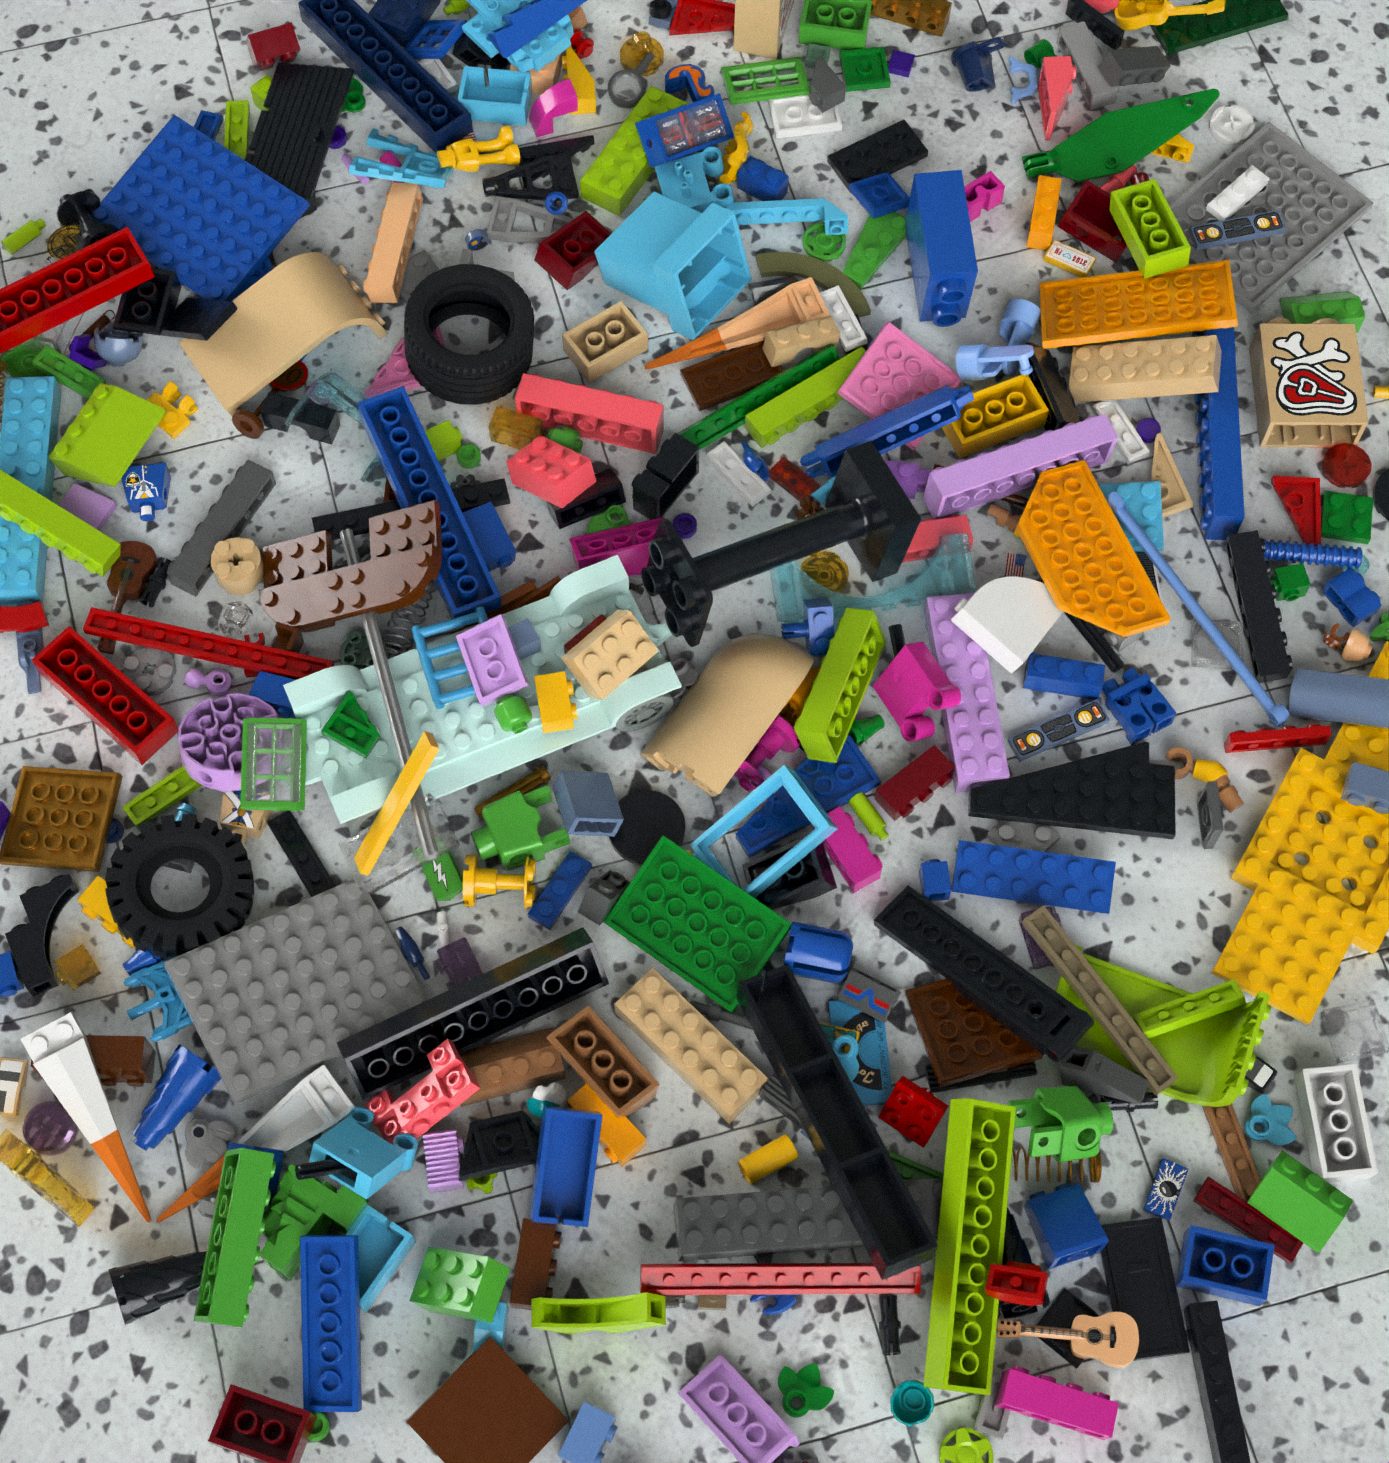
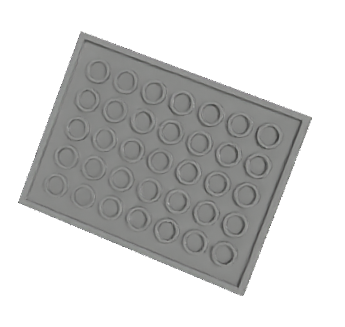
M1269 122L1173 202L1170 208L1191 247L1189 264L1229 260L1235 301L1252 313L1372 208L1373 202ZM1252 165L1270 178L1268 184L1229 219L1279 210L1286 228L1284 234L1201 250L1195 249L1189 233L1190 227L1219 221L1206 211L1208 203Z
M360 876L164 962V967L234 1105L342 1055L337 1042L427 1001L425 994Z

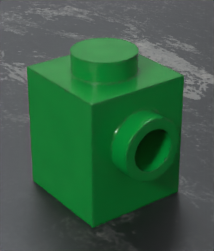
M1303 563L1275 568L1269 579L1270 585L1274 584L1276 589V601L1286 600L1289 602L1303 597L1311 585Z

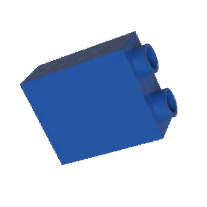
M962 170L914 174L905 229L919 321H933L936 326L948 327L957 324L961 318H966L978 273Z

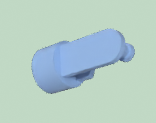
M1018 298L1010 299L1007 302L1000 321L1001 327L999 332L1004 341L1009 343L1008 346L1025 345V343H1028L1030 336L1034 334L1041 315L1039 307L1030 301ZM1019 360L1001 361L1005 375L1014 376L1020 366Z
M985 344L962 345L956 355L957 373L962 381L987 380L989 377L996 376L1002 369L1001 361L1019 360L1020 374L1026 376L1033 371L1028 358L1034 354V349L1032 345L988 347Z

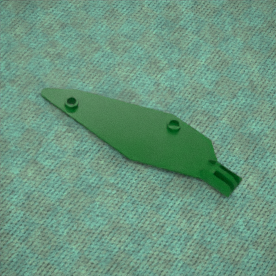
M1209 89L1106 112L1053 149L1023 156L1022 162L1027 179L1038 177L1039 175L1057 173L1073 181L1082 182L1122 173L1198 121L1218 99L1220 92L1217 89Z

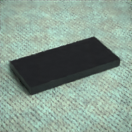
M186 298L173 311L161 336L207 341L236 312L238 307L231 301Z

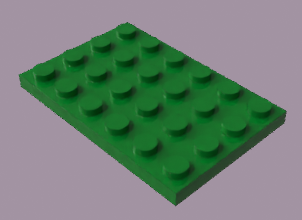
M664 835L660 838L604 920L606 925L731 1013H734L739 1006L736 998L739 982L757 976L762 972L790 931L792 923Z

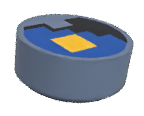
M475 229L466 235L465 242L469 250L477 251L488 245L489 238L485 230Z

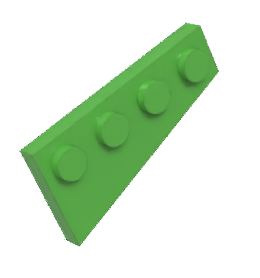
M897 212L872 218L869 215L843 271L860 290L907 236L905 229L906 218Z

